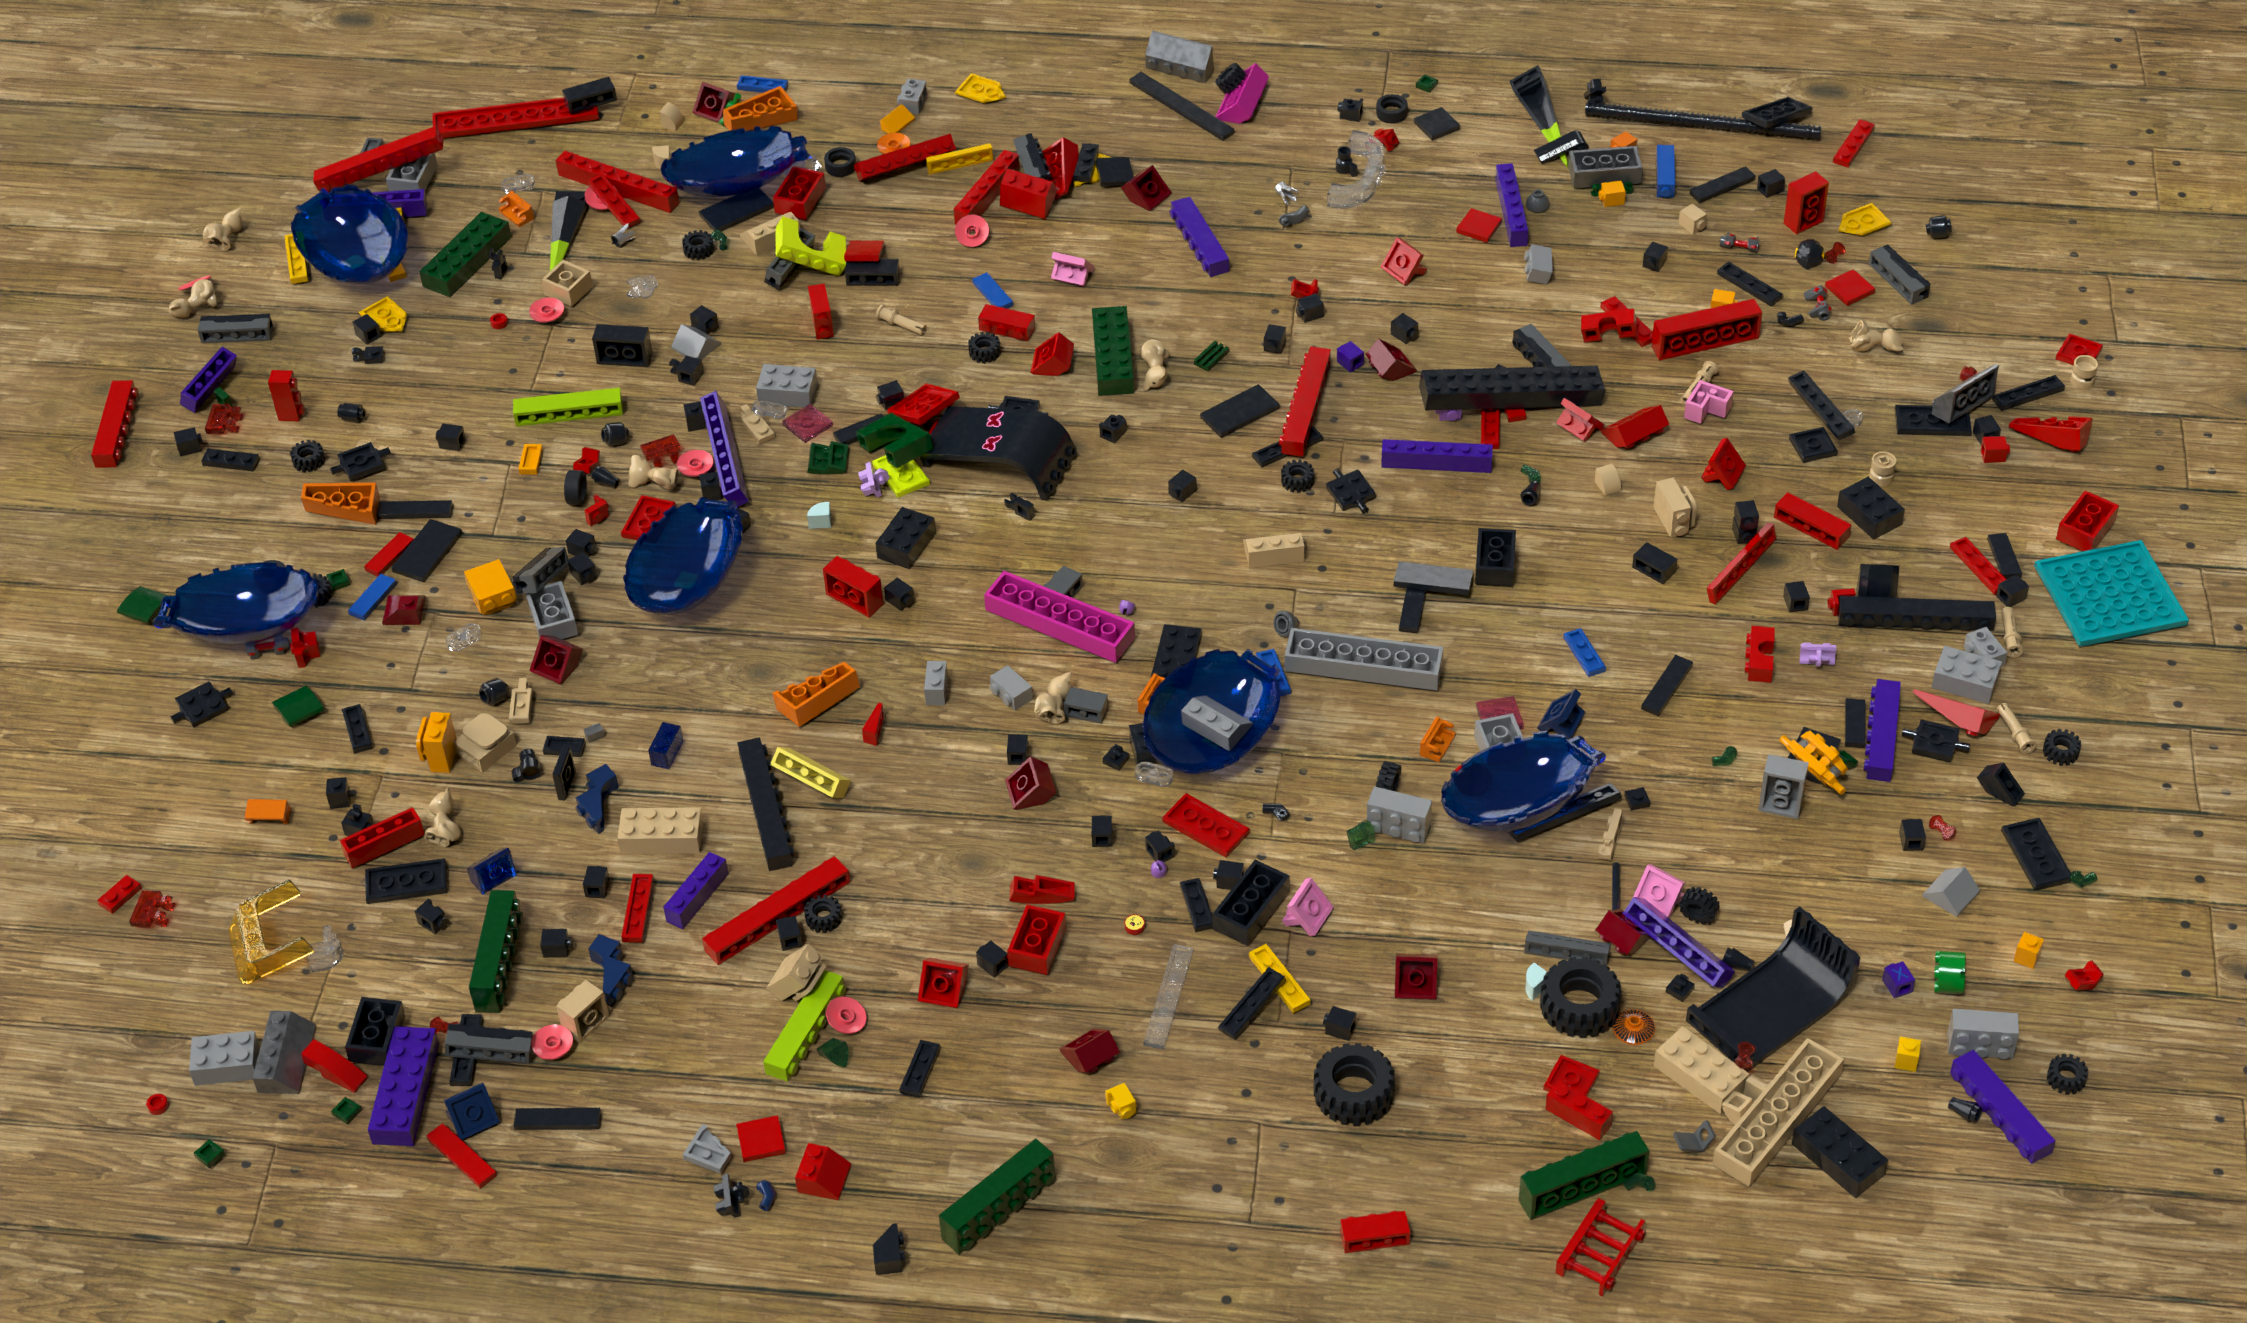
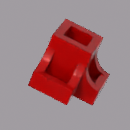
M298 627L292 628V643H290L292 655H295L298 668L306 667L309 660L320 657L316 632H303Z

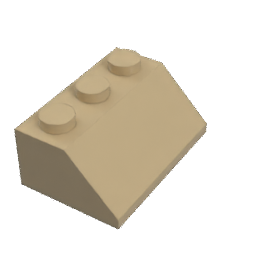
M788 212L782 215L784 217L798 221V230L800 229L799 220L794 216L792 212ZM782 216L740 234V238L756 256L776 247V226Z
M1301 533L1243 539L1249 568L1304 562V542Z

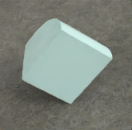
M829 502L818 503L810 508L807 514L809 529L831 528Z
M1533 963L1526 973L1525 990L1527 996L1532 1001L1541 994L1543 977L1547 972L1536 963Z

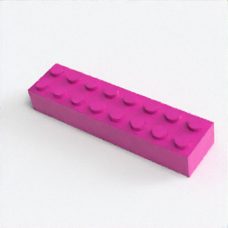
M1006 571L1000 574L984 594L986 611L1115 663L1135 639L1134 622Z

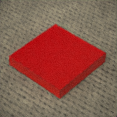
M1471 208L1457 226L1456 233L1488 243L1501 225L1502 218Z
M1854 269L1825 282V287L1846 306L1874 294L1876 289Z
M2069 333L2057 352L2055 359L2074 365V360L2081 355H2088L2097 359L2103 349V345Z
M1560 1055L1543 1086V1090L1549 1092L1559 1080L1583 1095L1588 1096L1600 1075V1070Z
M778 1115L736 1124L743 1162L786 1154Z

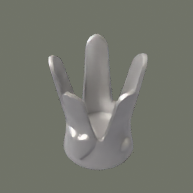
M1279 182L1276 185L1275 192L1282 197L1287 205H1289V202L1285 195L1293 201H1297V198L1290 191L1299 192L1298 190L1287 186L1285 182Z
M629 224L623 225L616 234L611 236L612 245L615 244L617 247H620L624 242L635 239H628L635 234V231L623 234Z

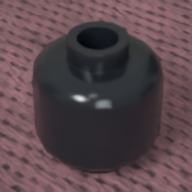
M1945 215L1931 217L1929 224H1926L1927 234H1931L1933 239L1948 237L1949 232H1952L1950 218L1947 219Z
M622 422L606 423L604 428L601 429L602 441L608 446L623 445L626 442V438H629V430L625 428Z
M493 678L481 685L479 696L484 703L493 706L507 699L509 688L501 679Z

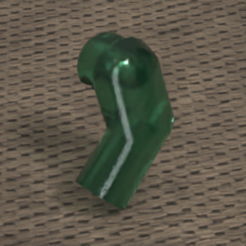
M714 230L711 233L712 238H714L713 241L719 240V249L722 251L727 250L728 237L720 230Z
M1526 464L1522 466L1521 472L1528 475L1529 482L1541 481L1538 470Z
M1728 746L1722 756H1713L1711 758L1712 766L1732 764L1737 756V749L1733 746Z
M2077 870L2070 874L2071 882L2080 888L2097 881V875L2094 872L2083 875L2081 871Z
M1641 1172L1622 1181L1627 1191L1636 1186L1643 1187L1647 1191H1652L1656 1187L1654 1178Z

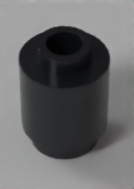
M344 403L338 406L337 415L338 418H342L345 421L361 422L365 418L366 411L361 404Z

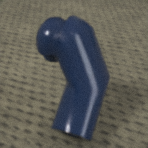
M762 1180L756 1186L757 1190H760L759 1193H762L764 1196L759 1208L763 1211H769L776 1193L771 1182Z

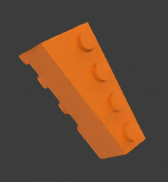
M779 86L723 109L724 125L731 134L796 121L798 120L797 105L784 89Z
M376 482L303 483L301 500L306 512L376 525L380 494Z
M842 662L822 671V675L805 678L806 681L801 684L795 685L793 683L787 686V690L782 692L777 690L772 692L776 709L800 727L858 689L860 685L856 670L847 663Z

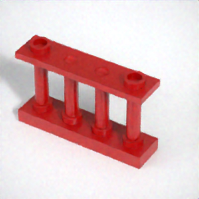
M1597 1198L1557 1259L1555 1273L1564 1277L1567 1270H1574L1600 1283L1599 1296L1603 1297L1607 1290L1610 1291L1613 1288L1616 1275L1637 1242L1641 1243L1643 1241L1646 1230H1644L1645 1220L1643 1219L1639 1221L1635 1228L1608 1215L1607 1211H1605L1606 1201ZM1599 1222H1605L1629 1234L1630 1237L1626 1243H1623L1597 1230L1596 1226ZM1588 1238H1595L1619 1250L1620 1253L1614 1260L1586 1246V1241ZM1578 1254H1584L1610 1268L1604 1276L1576 1262L1575 1258Z

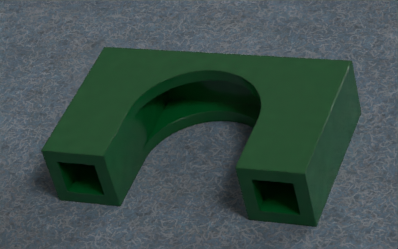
M889 413L856 431L860 447L868 452L894 441L883 448L888 463L896 468L933 449L930 433L893 413Z

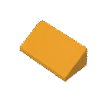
M901 104L881 119V130L886 133H898L914 121L915 117Z

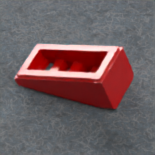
M882 703L876 705L862 728L864 743L874 746L878 744L884 718Z

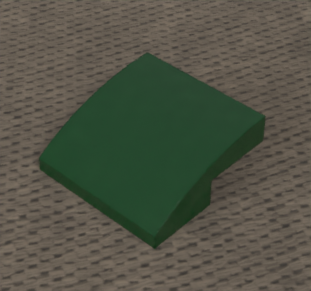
M830 441V445L827 446L811 442L807 473L820 475L845 473L848 444Z
M139 586L124 599L118 607L117 613L150 623L160 616V609L171 603V596Z
M307 685L272 702L274 709L281 714L283 721L289 727L324 710L318 698Z

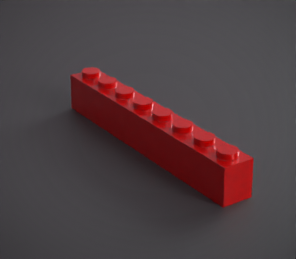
M437 126L425 129L314 170L313 183L320 194L327 193L443 150V137Z
M564 151L555 160L558 176L588 185L589 179L602 173L623 198L671 213L680 204L676 187L568 151Z
M1310 346L1308 353L1304 355L1305 365H1301V376H1298L1297 379L1298 388H1294V400L1291 399L1290 402L1291 411L1287 412V423L1283 425L1284 435H1280L1279 446H1282L1283 454L1302 457L1304 455L1330 367L1331 349Z
M835 856L825 860L816 868L807 871L803 876L791 881L787 886L775 891L771 896L763 901H759L755 906L743 911L734 919L708 933L702 938L704 951L717 965L722 964L776 930V920L784 917H797L803 913L807 901L811 903L810 899L812 897L815 900L817 895H820V898H823V895L828 897L850 883L849 870Z

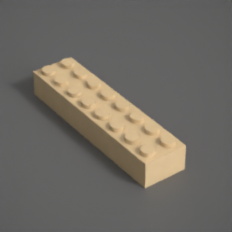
M1807 1038L1716 1147L1712 1165L1750 1187L1790 1138L1794 1129L1803 1122L1841 1075L1844 1058Z

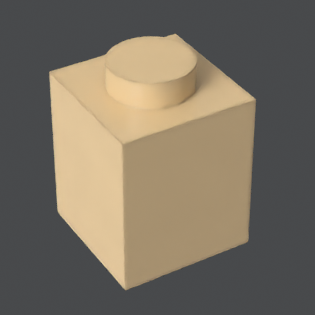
M1691 204L1680 211L1679 225L1694 234L1706 227L1707 214L1694 204Z

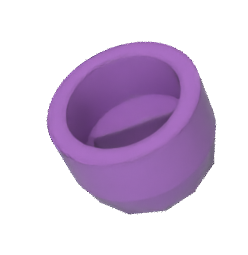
M1121 600L1119 605L1121 614L1127 611L1126 615L1132 614L1135 608L1134 603Z
M1157 860L1152 863V876L1162 878L1167 874V866L1163 861Z

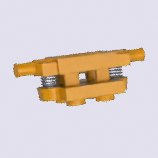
M1811 731L1806 732L1800 736L1802 741L1799 743L1794 739L1792 741L1789 740L1785 735L1779 739V742L1787 747V750L1797 760L1809 762L1808 771L1824 785L1827 784L1840 795L1845 793L1846 788L1836 778L1837 775L1844 776L1848 768L1838 756L1840 754L1838 750L1832 745L1828 747L1821 735L1818 733L1815 735Z

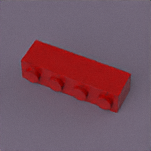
M1789 492L1775 504V519L1836 550L1850 537L1852 524Z
M411 807L341 839L340 844L345 858L351 868H354L422 837L425 833L421 819L414 808Z

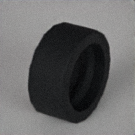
M1388 94L1378 99L1376 115L1380 121L1394 124L1402 122L1407 117L1408 103L1404 97ZM1387 107H1397V108H1399V110H1397V111H1388V110H1385L1384 108H1387Z
M836 147L829 150L824 156L826 172L835 177H844L852 174L855 171V153L846 147ZM836 160H847V161H848V162H846V163H844V164H834V163H832V162H834V161H836Z
M569 470L564 481L565 501L569 505H582L587 494L586 474L582 470Z

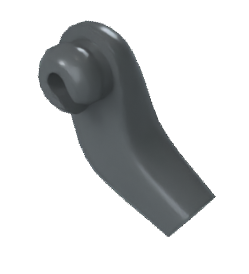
M1303 205L1295 212L1281 215L1279 223L1283 226L1300 223L1310 210L1306 205Z

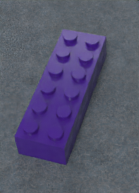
M394 1027L368 1126V1133L373 1145L414 1146L440 1044L435 1028Z

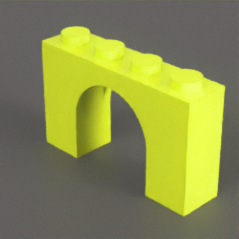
M782 216L776 226V256L836 276L841 275L846 266V261H844L846 236L830 231L823 242V251H816L807 247L799 238L798 221Z

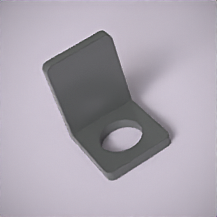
M1707 1120L1694 1133L1675 1132L1673 1134L1681 1151L1704 1152L1716 1138ZM1704 1129H1707L1708 1131V1138L1706 1141H1704L1702 1138V1132Z

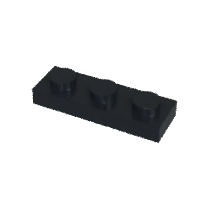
M1082 143L1073 175L1074 181H1091L1099 152V144Z
M207 448L201 462L203 466L254 472L260 458L258 454Z

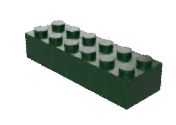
M481 211L419 271L422 286L451 297L490 259L488 254L491 248L496 253L512 238L509 222Z
M1127 306L1092 308L1098 396L1134 394Z
M515 890L490 891L469 983L470 995L475 1012L500 1013L501 1006L505 1004L506 997L504 992L505 988L509 987L508 974L512 972L513 968L512 956L516 955L515 942L520 937L519 924L523 923L520 899H517Z
M1638 1131L1625 1133L1617 1139L1605 1141L1593 1148H1586L1581 1153L1566 1156L1560 1161L1548 1163L1542 1168L1527 1171L1521 1175L1518 1201L1530 1221L1646 1176L1650 1150Z
M1036 1138L939 1214L942 1240L960 1255L964 1251L969 1250L981 1237L987 1236L991 1229L996 1225L1002 1224L1012 1212L1018 1211L1027 1200L1034 1198L1042 1188L1049 1186L1054 1181L1055 1166L1053 1152Z

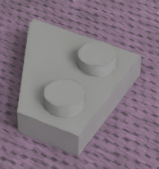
M705 1124L701 1125L683 1153V1160L720 1174L731 1159V1153L725 1146L720 1144V1140L709 1132Z

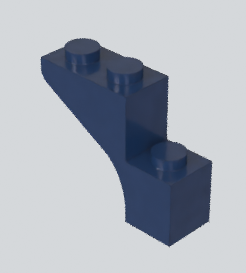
M607 764L586 774L588 782L586 787L588 791L575 797L577 813L580 817L584 816L589 828H594L598 834L602 833L605 829L604 801L611 792L619 788L617 777Z
M598 934L588 950L591 961L604 968L603 993L606 1005L612 1007L621 998L627 985L631 984L633 974L631 965L620 961L623 956L620 942Z

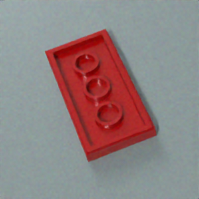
M1187 793L1162 817L1163 823L1225 858L1250 834V828Z

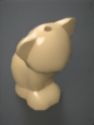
M242 208L228 212L224 216L222 224H208L203 232L205 243L220 251H227L231 247L228 237L231 233L241 230L242 217L240 212Z
M206 279L196 281L192 285L190 298L188 300L179 298L172 301L169 305V313L174 317L188 318L191 315L192 308H197L204 304H208L212 308L217 307L212 282Z
M1860 320L1850 334L1851 348L1854 351H1868L1877 343H1881L1885 349L1890 351L1904 350L1902 347V336L1891 328L1880 333L1876 330L1868 329L1866 322Z
M1150 339L1141 348V356L1150 367L1145 376L1144 391H1147L1150 387H1160L1168 375L1167 370L1163 367V361L1169 357V351L1167 348H1164L1160 341Z
M633 455L631 457L628 485L636 488L640 485H645L651 479L663 488L672 490L677 486L679 469L651 468L648 461L643 460L638 455Z
M1071 672L1053 678L1047 687L1048 693H1042L1037 697L1034 712L1039 719L1048 721L1053 725L1060 724L1065 720V713L1061 710L1062 700L1066 699L1071 687L1069 682Z
M447 787L445 792L438 793L428 805L430 812L435 817L433 827L428 828L424 835V839L427 842L440 847H447L451 841H457L461 836L458 825L447 817L453 808V798Z

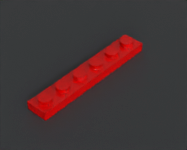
M1767 522L1712 583L1708 585L1709 603L1717 604L1777 539L1774 524Z

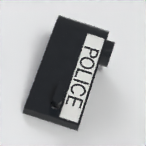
M1575 130L1535 149L1534 152L1540 163L1544 164L1571 150H1587L1589 145L1581 132Z

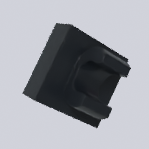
M1115 744L1102 758L1103 764L1120 771L1129 760L1130 755L1123 750V747Z
M1682 973L1680 975L1677 974L1666 987L1665 993L1684 1002L1694 990L1695 984L1689 981V977Z

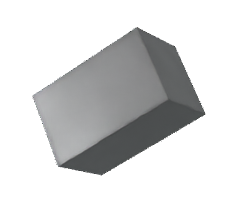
M600 723L583 729L588 743L605 737Z

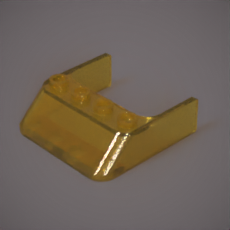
M286 880L248 898L237 907L228 928L237 977L244 984L251 983L314 952L313 947L304 937L293 940L275 950H267L265 947L259 915L301 895L300 890L291 880Z

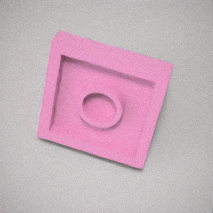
M1053 252L1051 259L1055 261L1051 279L1085 287L1088 273H1093L1095 266L1086 259Z
M1648 864L1633 897L1646 899L1670 919L1675 905L1681 902L1685 894L1682 890L1686 882L1652 864Z
M1306 878L1288 904L1287 914L1282 922L1285 926L1301 925L1309 936H1314L1334 906L1314 880Z

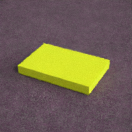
M886 455L872 461L876 470L881 468L888 472L889 479L886 484L897 498L930 485L929 479L914 460L899 468L889 464Z

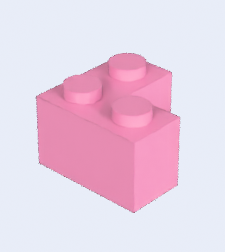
M1700 380L1686 401L1684 418L1700 424L1707 413L1725 418L1732 407L1734 391Z

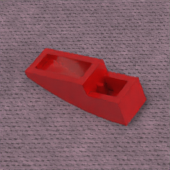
M1035 875L1034 879L1014 876L1010 884L1009 901L1027 904H1053L1073 901L1075 882Z
M315 1039L301 1053L304 1064L320 1071L323 1078L354 1093L368 1079V1076L349 1060Z

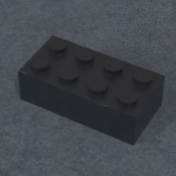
M1255 859L1213 912V930L1248 946L1289 893L1290 875Z
M1825 1106L1794 1129L1791 1144L1855 1199L1886 1175L1889 1160Z

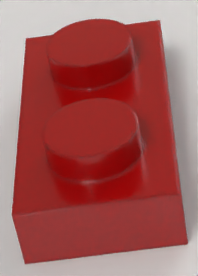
M125 875L103 894L97 902L99 906L113 914L142 889L141 884L130 876Z

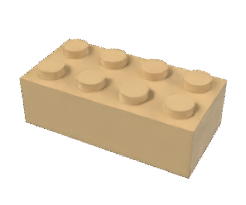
M701 807L622 808L617 838L620 854L700 853L704 823Z
M1683 1026L1655 1051L1654 1067L1719 1114L1723 1112L1722 1103L1734 1091L1741 1094L1744 1092L1745 1081L1749 1077V1073Z

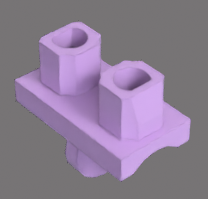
M868 462L865 464L866 470L858 472L859 478L863 483L861 490L865 496L874 493L876 497L882 496L880 484L883 485L888 481L889 474L881 468L877 471L873 470L872 463Z
M1803 643L1800 647L1799 662L1800 664H1816V667H1821V664L1835 665L1836 645H1831L1830 643H1823L1822 645Z

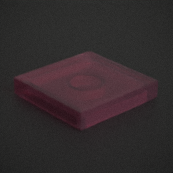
M811 404L782 421L783 426L804 443H807L833 426V421Z
M1514 696L1476 702V709L1480 720L1513 713L1519 728H1524Z

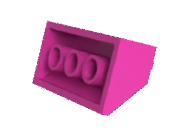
M1256 63L1244 70L1246 76L1241 80L1242 82L1237 87H1234V90L1226 93L1215 116L1221 121L1237 124L1252 118L1253 111L1258 106L1257 102L1263 95L1262 91L1267 86L1266 82L1269 78V75Z

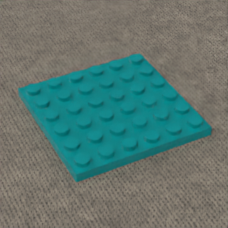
M2142 540L2035 561L2034 567L2079 647L2188 625V617Z

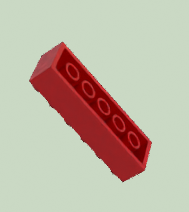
M1750 299L1654 320L1651 347L1660 361L1759 339L1762 311L1756 300Z

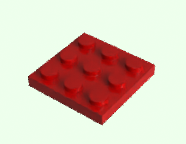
M926 383L889 408L887 413H893L907 422L923 425L933 416L940 414L943 409L953 405L960 396L958 391Z

